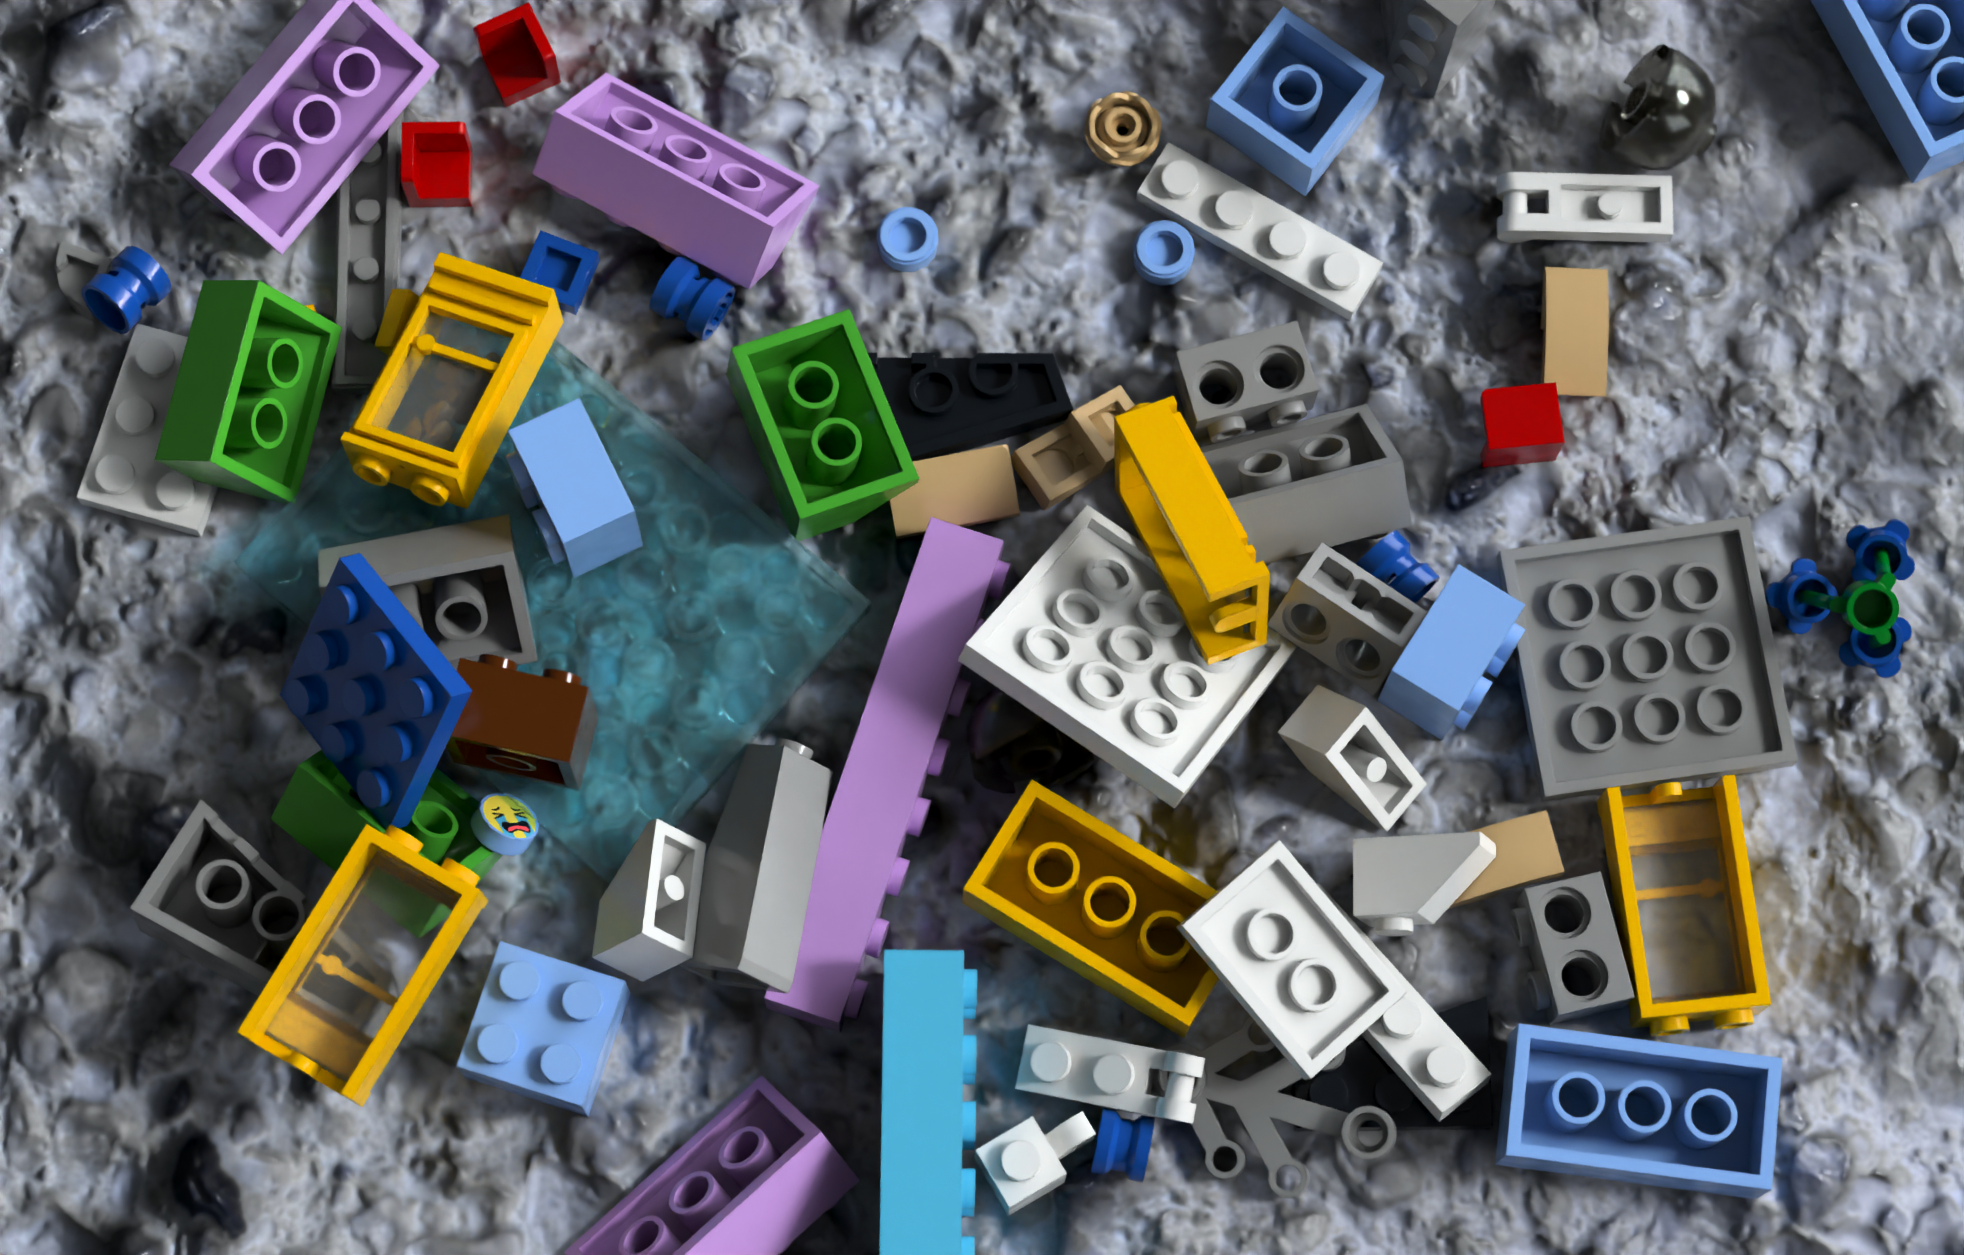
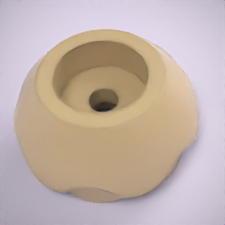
M1130 91L1112 93L1096 100L1091 105L1084 127L1085 140L1092 153L1101 161L1115 166H1133L1146 160L1158 146L1161 133V118L1158 111L1136 93ZM1120 127H1125L1128 130V133L1125 135L1118 134L1117 129Z

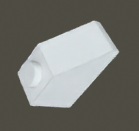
M1320 685L1314 688L1278 731V734L1309 772L1378 828L1386 832L1427 785L1365 705Z
M657 818L648 822L600 899L592 958L642 982L693 958L706 843Z
M1480 831L1353 839V916L1368 926L1374 927V933L1381 936L1413 934V925L1434 924L1496 857V844Z

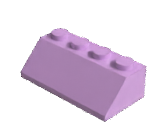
M307 0L172 160L169 166L216 207L276 252L283 255L440 65L371 0Z
M608 73L603 74L554 111L532 173L550 183L551 187L560 195L572 199H580L603 211L611 222L623 227H633L657 240L659 245L667 252L678 256H687L711 269L717 278L732 285H741L747 289H750L773 268L815 198L820 186Z
M761 1075L566 1249L564 1253L566 1255H779L825 1211L835 1206L841 1197L860 1180L824 1134Z

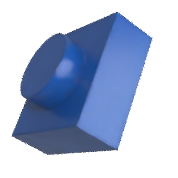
M540 230L520 278L554 289L560 310L576 315L600 262L599 253Z

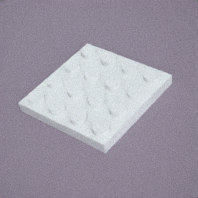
M1086 505L965 644L958 661L1155 796L1176 808L1286 665L1297 646L1267 626L1266 644L1207 665L1143 542Z

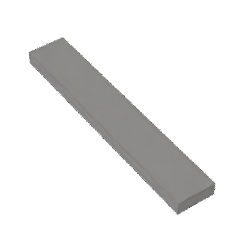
M404 110L337 189L334 323L341 326L342 330L332 365V390L335 395H368L388 358L385 353L375 347V342L392 289H400L402 225L401 138Z

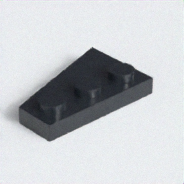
M868 353L912 462L960 453L1065 421L1073 411L1053 353H977L974 358H935V353H912L911 358H878L877 353Z
M1487 996L1437 1013L1490 1072ZM1365 1038L1353 1042L1345 1048V1059L1335 1070L1319 1071L1311 1079L1304 1080L1302 1078L1292 1084L1293 1097L1343 1112L1351 1113L1356 1108L1362 1106H1373L1382 1109L1393 1119L1396 1130H1485L1493 1126L1491 1077L1487 1085L1439 1122ZM1370 1120L1364 1122L1358 1131H1382V1128L1376 1121ZM1294 1125V1132L1314 1131Z

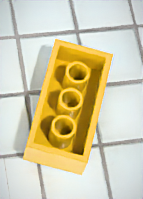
M1031 779L964 886L962 903L1185 1038L1220 980L1176 928L1217 891Z

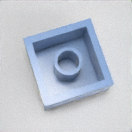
M1283 6L1210 99L1205 127L1306 196L1376 106L1385 76Z
M580 398L508 430L515 450L505 455V459L512 472L511 477L526 508L529 509L539 505L540 509L533 511L532 514L539 528L538 532L554 565L565 560L573 578L643 546L635 510Z
M1458 564L1392 668L1377 701L1442 741L1453 724L1464 730L1493 683L1483 677L1484 673L1487 672L1497 678L1526 630L1515 623L1525 604Z
M500 941L456 1067L465 1078L589 1117L631 994L626 981Z

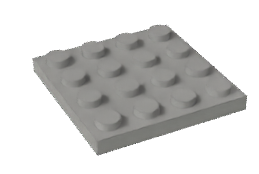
M1749 516L1499 551L1497 563L1502 590L1525 604L1515 623L1526 630L1514 649L1541 802L1600 794L1610 787L1620 786V791L1670 782H1686L1792 767L1798 761Z

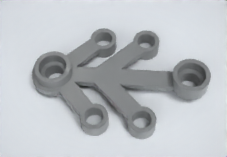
M1251 1016L1244 1021L1241 1029L1201 1051L1184 1044L1171 1045L1162 1049L1205 1058L1202 1078L1195 1077L1190 1103L1197 1105L1194 1121L1191 1125L1206 1151V1167L1217 1178L1233 1179L1238 1177L1246 1167L1247 1157L1245 1150L1240 1144L1227 1140L1208 1099L1233 1106L1236 1109L1269 1170L1268 1183L1275 1194L1283 1198H1296L1302 1195L1308 1188L1310 1176L1306 1166L1292 1158L1271 1118L1341 1138L1348 1151L1361 1159H1379L1388 1154L1395 1144L1397 1136L1395 1123L1390 1115L1382 1109L1373 1106H1362L1356 1108L1351 1113H1347L1279 1093V1091L1302 1079L1301 1075L1286 1058L1277 1061L1243 1081L1215 1074L1252 1050L1259 1053H1268L1277 1048L1272 1041L1265 1045H1257L1253 1042L1250 1032L1256 1022ZM1346 1049L1340 1052L1334 1060L1320 1071H1332L1338 1068L1345 1059ZM1155 1070L1151 1089L1153 1096L1165 1097L1169 1072ZM1370 1120L1376 1121L1383 1131L1382 1139L1374 1146L1364 1145L1358 1137L1360 1126ZM1228 1146L1236 1152L1237 1164L1231 1171L1222 1172L1216 1167L1214 1157L1220 1148ZM1287 1165L1297 1168L1301 1176L1298 1187L1292 1191L1283 1190L1277 1182L1279 1170Z

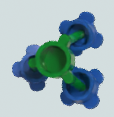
M1892 519L1885 526L1868 529L1864 525H1856L1848 531L1846 543L1854 551L1855 565L1852 567L1851 573L1856 582L1845 589L1842 597L1838 596L1836 588L1831 585L1827 578L1816 573L1817 566L1814 561L1807 558H1798L1792 562L1790 572L1780 582H1772L1767 586L1765 591L1766 603L1770 607L1780 610L1786 618L1787 629L1796 634L1807 633L1811 629L1812 623L1823 620L1830 611L1841 613L1844 621L1852 627L1848 641L1839 648L1838 654L1841 662L1847 667L1862 665L1874 669L1881 678L1895 676L1901 668L1898 656L1902 644L1907 642L1912 635V629L1908 621L1898 617L1899 603L1891 590L1896 583V579L1905 580L1915 570V562L1907 554L1906 541L1910 536L1908 526L1901 520Z

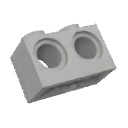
M1297 320L1176 351L1172 372L1189 429L1195 440L1209 436L1212 442L1227 441L1244 434L1247 431L1246 426L1269 420L1272 426L1292 424L1306 417L1307 410H1311L1314 407L1318 386ZM1272 368L1281 369L1291 377L1293 384L1282 389L1272 388L1262 380L1260 374ZM1209 384H1219L1226 387L1233 398L1225 404H1212L1203 398L1200 390Z
M1321 542L1293 582L1267 626L1374 696L1428 612Z
M1601 871L1533 886L1523 890L1516 900L1518 908L1511 910V923L1519 947L1528 946L1535 970L1527 973L1530 996L1536 1010L1545 1009L1549 1025L1621 1009L1635 998ZM1559 904L1568 908L1575 918V930L1570 933H1560L1553 930L1546 922L1545 907ZM1575 966L1586 971L1592 981L1591 994L1576 996L1570 993L1562 982L1563 968Z

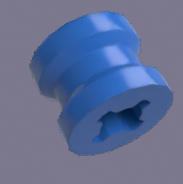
M1103 1107L1091 1173L1104 1175L1110 1170L1124 1172L1129 1180L1143 1183L1155 1117L1141 1115L1137 1119L1131 1120L1121 1118L1117 1110Z

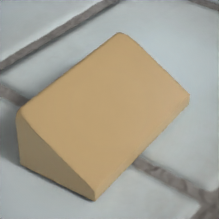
M1007 444L913 461L919 476L918 483L889 500L896 540L925 534L931 517L965 527L1020 516L1011 456Z

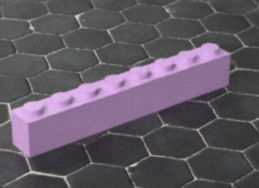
M933 517L930 518L821 833L792 986L789 994L766 991L764 997L766 1009L839 1033L846 1017L857 1020L869 986V982L859 979L866 956L879 957L889 928L890 921L880 918L888 894L899 897L910 866V860L901 858L908 834L920 836L929 811L931 800L921 797L928 774L940 777L950 749L951 740L941 737L949 715L960 718L970 690L971 681L962 678L965 665L959 662L958 658L965 644L986 621L982 619L989 597L1001 599L1009 576L1011 563L1001 561L1003 558L1004 540Z

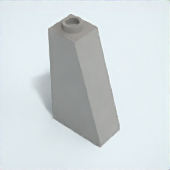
M778 738L775 745L748 744L704 860L693 958L678 966L716 984L789 994L794 979L833 776L832 770L811 760L813 750L807 746L784 738Z

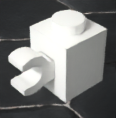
M1083 1111L1064 1121L1046 1135L1043 1134L1032 1116L976 1149L974 1160L1005 1213L1009 1216L1063 1184L1067 1173L1059 1160L1095 1139L1093 1136L1096 1133Z

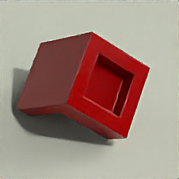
M529 2L473 28L480 58L505 108L561 83L556 56Z
M402 122L401 184L410 208L472 207L473 149L464 122Z
M1556 382L1483 390L1480 396L1486 442L1480 453L1482 467L1556 460L1565 443Z

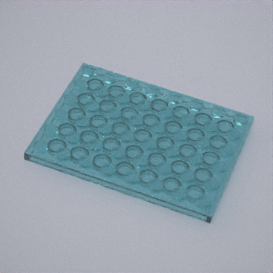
M458 321L438 343L457 350L472 347L478 352L479 357L484 359L492 353L502 358L512 338ZM555 339L508 430L580 398L635 510L643 542L642 547L573 578L565 560L554 565L538 532L539 528L532 514L533 511L540 509L539 505L527 509L511 477L512 472L505 459V455L515 450L507 431L468 509L447 502L443 506L432 505L415 496L410 489L389 482L385 486H377L363 480L353 471L342 445L240 554L234 563L239 570L309 628L321 601L318 550L509 514L523 575L538 660L537 662L518 665L517 671L542 676L544 669H557L579 676L582 679L581 685L587 686L590 689L599 718L580 791L480 768H471L500 793L505 794L539 823L541 828L610 885L648 822L657 818L677 828L744 753L748 744H752L871 610L872 601ZM433 353L426 356L388 428L389 431L406 436L404 434L415 418L423 422L426 412L436 405L434 393L445 388L435 378L437 368L443 362H448L457 367L459 365L457 361ZM453 418L450 425L456 429V432L451 439L458 443L466 427L455 424Z

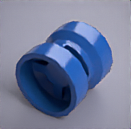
M126 246L112 260V269L108 274H96L81 289L82 298L92 314L103 325L119 334H127L141 320V309H144L146 306H156L172 290L171 282L160 264L145 251L134 246Z
M679 256L668 266L660 278L650 299L649 308L665 319L679 315L680 321L685 323L687 332L705 341L713 335L726 316L735 295V287L720 278L709 280L706 277H702L700 279L698 266L683 256Z
M1395 530L1365 553L1356 565L1416 604L1433 588L1440 577L1428 563H1418L1410 554L1411 544L1398 530Z

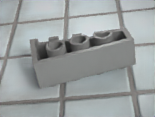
M202 799L130 907L141 932L257 996H260L314 909L303 893L290 881L284 880L261 858L259 852L243 837L236 835ZM338 928L322 954L326 957H338L342 961L343 967L398 998L393 978ZM316 963L298 992V995L373 1039L393 1008L340 976H328L318 963Z

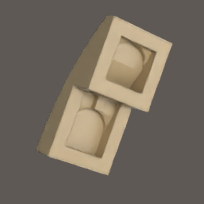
M1544 267L1540 329L1544 330L1541 384L1556 382L1558 395L1606 397L1609 335L1608 269Z
M1121 385L1075 409L1069 414L1065 423L1016 449L1012 454L1011 462L1013 468L1044 511L1081 490L1115 467L1114 416L1123 414L1135 406Z
M1547 810L1469 831H1480L1496 844V857L1448 909L1493 898L1502 891L1561 877L1565 871Z

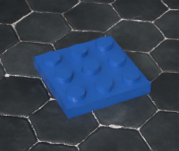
M357 553L339 558L279 695L287 704L291 713L299 719L321 747L325 756L336 766L358 794L361 802L369 808L386 830L389 824L397 828L408 826L472 690L363 555Z

